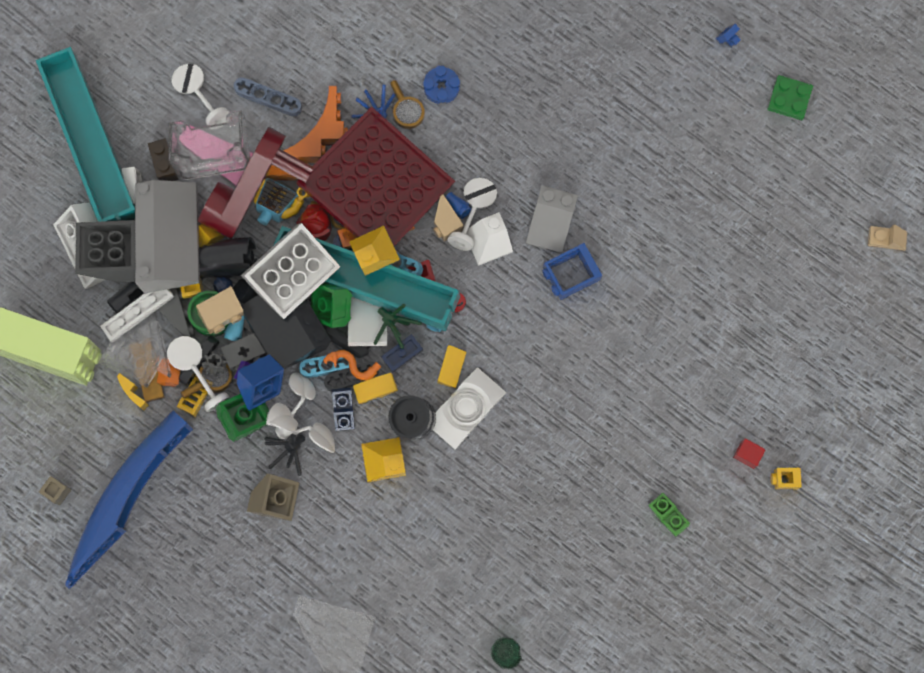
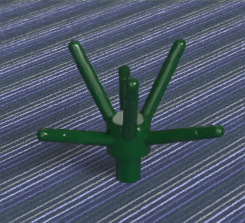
M402 304L393 312L381 307L377 312L383 317L382 321L384 323L373 344L376 345L386 326L391 328L400 348L403 349L404 345L400 339L401 334L395 326L396 322L409 326L410 323L422 325V322L396 315L406 307L405 304Z

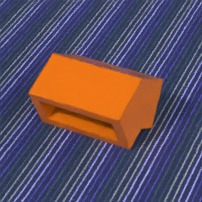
M168 359L160 360L157 383L162 386H177L179 384L180 370L174 368Z

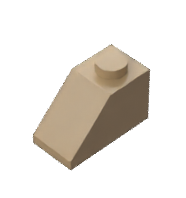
M442 195L439 199L433 231L438 238H442L445 242L450 233L462 232L463 224L445 196Z

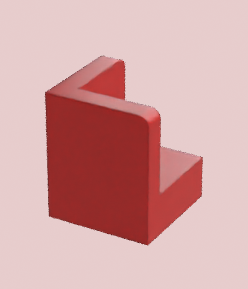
M745 438L741 441L733 458L754 469L758 466L765 449Z

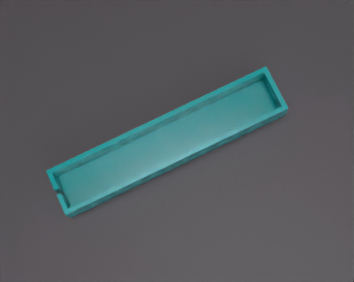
M71 47L35 60L98 222L129 221L135 219V204L125 183L121 167L76 54Z
M282 226L274 245L291 229ZM315 238L340 266L323 283L346 288L353 295L352 297L378 307H384L392 312L402 304H405L406 307L397 314L421 321L443 331L447 330L452 318V312L455 311L460 299L459 290L391 265H387L365 276L353 251Z

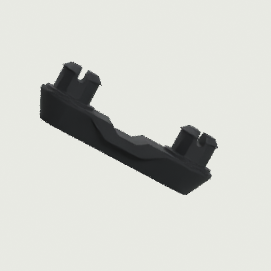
M322 324L331 342L349 351L357 358H362L369 354L368 349L371 346H348V337L338 327L331 328Z

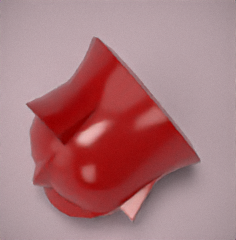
M319 204L308 205L298 218L296 224L302 223L314 238L326 241L331 234V222L328 214L324 211L325 209Z

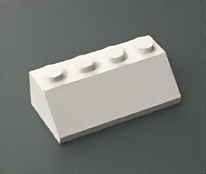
M90 203L70 205L53 224L74 268L76 259V223L98 222ZM78 275L84 289L91 288L105 281L104 279Z

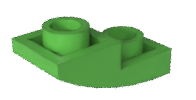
M664 493L649 504L653 513L675 538L690 525V522L677 510L676 505Z

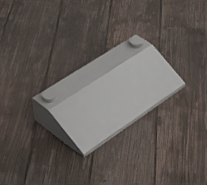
M161 180L135 183V283L144 294L200 283L197 183Z

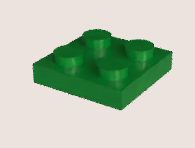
M778 75L767 110L803 121L813 85Z

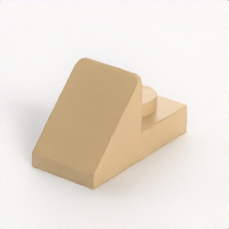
M893 225L891 228L871 226L869 228L868 246L906 250L907 231L899 226Z

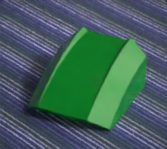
M322 283L311 295V307L321 324L331 328L344 327L351 320V298L353 295L346 288Z
M239 394L220 402L216 407V413L228 438L235 442L266 426L269 408L266 403H263L249 411L242 395Z

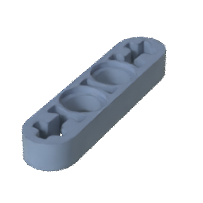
M238 78L234 82L233 86L236 94L243 98L290 116H297L302 111L301 102L293 96L246 78ZM245 84L247 89L243 88L240 90L239 86ZM263 90L265 93L263 97L257 98L254 96L255 91ZM275 96H279L281 98V102L279 104H273L271 102V99ZM296 104L297 108L291 110L289 105L293 106Z

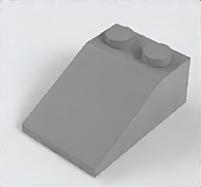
M542 185L526 244L562 254L578 195Z

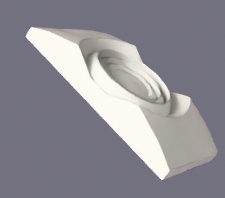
M477 367L437 410L436 424L433 431L456 450L502 399L506 392Z

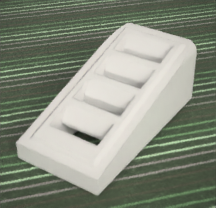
M135 167L122 168V175L135 204V183L142 182V172Z

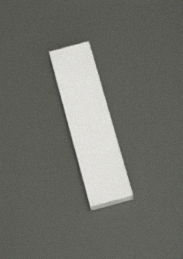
M170 289L145 293L100 327L108 339L114 342L175 296Z

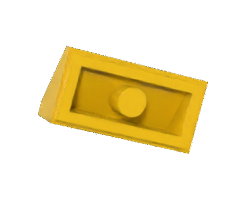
M448 345L438 377V384L452 388L457 387L466 351Z

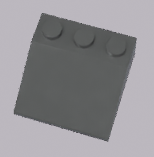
M135 220L76 223L75 273L114 282H135Z

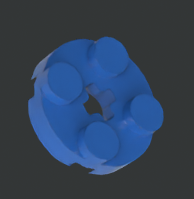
M441 65L430 70L423 82L425 95L430 101L438 104L440 102L449 103L458 96L460 89L458 75L453 70ZM444 82L446 88L441 87L439 89L438 83Z

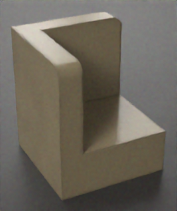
M50 476L39 490V493L60 506L72 489Z

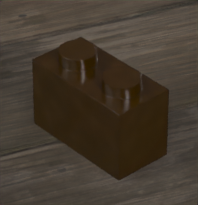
M166 138L147 143L157 179L161 181L179 180L171 149Z

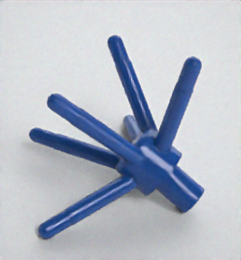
M383 84L381 107L378 108L368 90L365 89L364 92L373 108L386 119V110L395 98V93L392 94L385 104L386 85ZM356 98V101L367 110L370 108L361 99ZM356 114L351 117L360 118L363 114Z

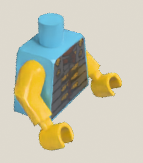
M269 178L264 179L254 198L257 211L261 213L257 219L258 222L267 226L271 219L280 223L283 219L297 215L304 203L303 199L308 198L309 195L307 193L303 195V189L300 187L296 193Z

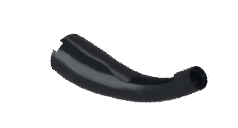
M233 238L199 247L200 278L241 276L257 261V258H254L253 249H256L253 238ZM129 282L109 298L107 303L115 313H119L142 296L144 292L135 282Z

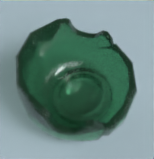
M499 638L491 647L492 660L502 669L510 670L515 668L522 660L520 654L521 647L513 638Z

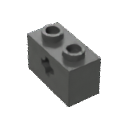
M254 333L221 347L232 372H237L241 361L252 364L257 359L267 356ZM245 350L247 352V357H244L242 353Z

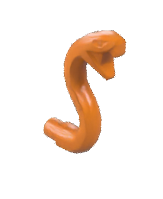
M346 350L331 352L323 359L325 364L333 362L336 367L338 359L341 357L345 358L349 363L352 375L360 380L372 379L381 368L375 362L367 371L360 372L357 369L355 357Z

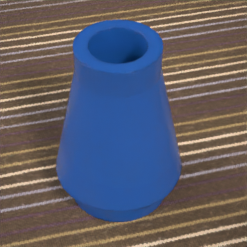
M453 192L445 196L460 219L465 218L470 213V204L456 196Z

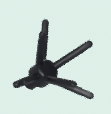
M301 434L298 437L293 435L288 441L265 437L264 440L269 441L265 442L266 446L284 445L286 449L268 468L272 469L282 458L290 453L286 467L290 468L294 457L298 476H301L297 450L301 448V443L305 441V437Z

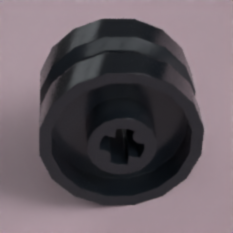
M413 395L403 396L391 405L388 419L391 429L398 436L412 440L422 439L433 431L436 424V412L433 406L425 399Z

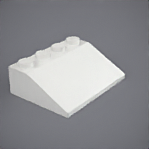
M300 223L292 228L241 276L285 319L340 266L305 226Z

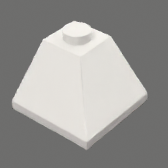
M499 212L481 219L468 228L466 234L473 240L474 245L471 250L478 266L513 252L507 229Z

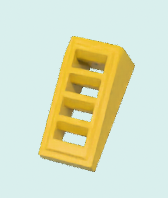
M196 375L188 387L199 382ZM205 379L208 385L212 387L214 383ZM202 388L199 390L202 392L201 395L197 393L192 394V396L198 398L197 402L190 399V396L185 399L181 397L176 407L196 417L208 392ZM186 402H189V403L193 404L194 407L191 408V407H189V406H187V405H185V404H186Z

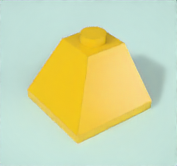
M384 226L349 241L365 276L400 260Z
M400 437L361 444L367 482L406 476Z

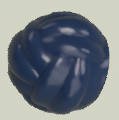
M218 277L212 283L215 291L218 293L229 287L233 288L232 281L226 277Z

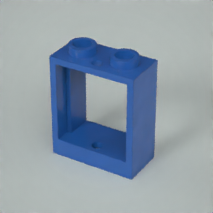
M585 243L545 262L542 270L545 279L550 280L552 284L551 290L553 294L558 296L560 300L600 281L602 278V274ZM579 256L590 278L563 291L552 268Z

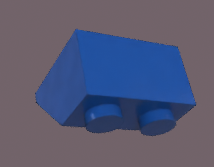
M270 354L238 370L237 385L249 411L276 397L281 392L284 368Z

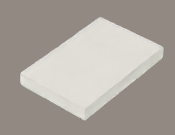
M354 297L351 298L348 346H387V326L376 345L373 344L384 323L382 321L383 317L377 312L381 307Z

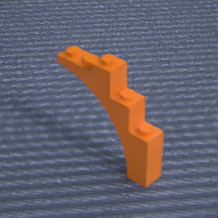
M329 86L328 100L316 126L297 144L283 151L305 163H316L326 153V145H334L348 131L344 121H341V110H338V104H341V93H338L337 86ZM271 165L269 174L265 177V180L269 178L273 181L299 180L274 165Z

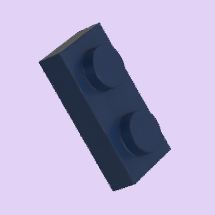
M412 334L402 341L403 349L397 344L381 356V359L392 373L423 351V348Z

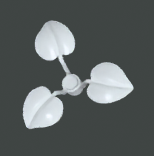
M297 372L291 374L289 377L290 388L294 393L301 396V399L292 412L284 404L275 403L269 410L266 424L275 426L276 434L283 440L292 434L297 435L300 432L309 430V437L315 444L334 453V438L331 431L325 425L316 422L313 426L297 429L298 422L293 418L294 414L305 398L309 400L315 398L316 391L314 385L307 377Z

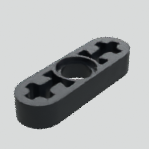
M211 335L201 346L202 358L196 366L198 370H200L202 363L206 362L204 356L211 355L212 351H215L219 345V340ZM192 369L183 371L179 377V382L189 386L196 374Z
M374 362L359 364L357 369H361V372L367 371V367H371ZM346 368L328 374L325 377L324 384L326 389L332 392V389L349 388L366 380L356 379L354 382H349L346 379V375L350 372V369ZM379 370L377 371V374H376L373 378H375V377L378 376ZM339 375H343L344 385H342V381L337 382L336 387L328 385L331 378L337 381L341 379Z

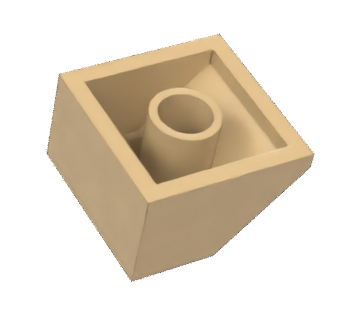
M232 287L196 305L198 315L209 334L213 332L217 334L225 329L224 326L229 323L235 324L239 322L244 315V311Z

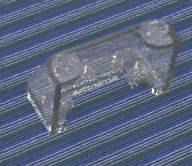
M242 110L228 113L226 115V123L191 128L188 123L182 120L168 123L169 161L179 178L188 180L246 169L251 157L245 117Z

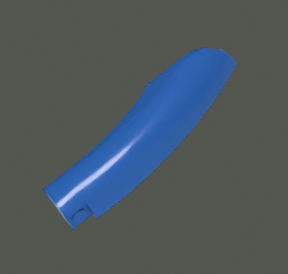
M174 410L137 446L116 472L101 495L76 548L66 580V587L68 589H71L126 532L124 526L142 489L163 460L193 430Z

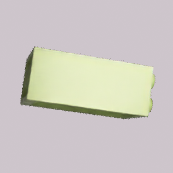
M0 307V356L87 386L88 382L92 381L94 367L100 362L102 353L89 338Z

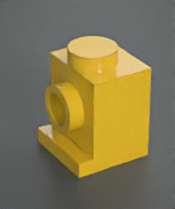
M801 468L774 469V473H771L770 476L771 485H775V489L797 490L801 488ZM782 476L787 478L786 483L782 482Z

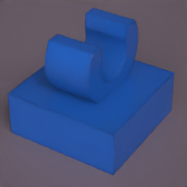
M736 24L730 25L716 37V40L720 44L727 42L732 47L740 41V38L736 35L740 28Z

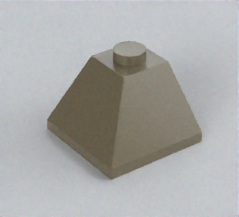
M266 474L252 490L247 512L292 521L300 482Z

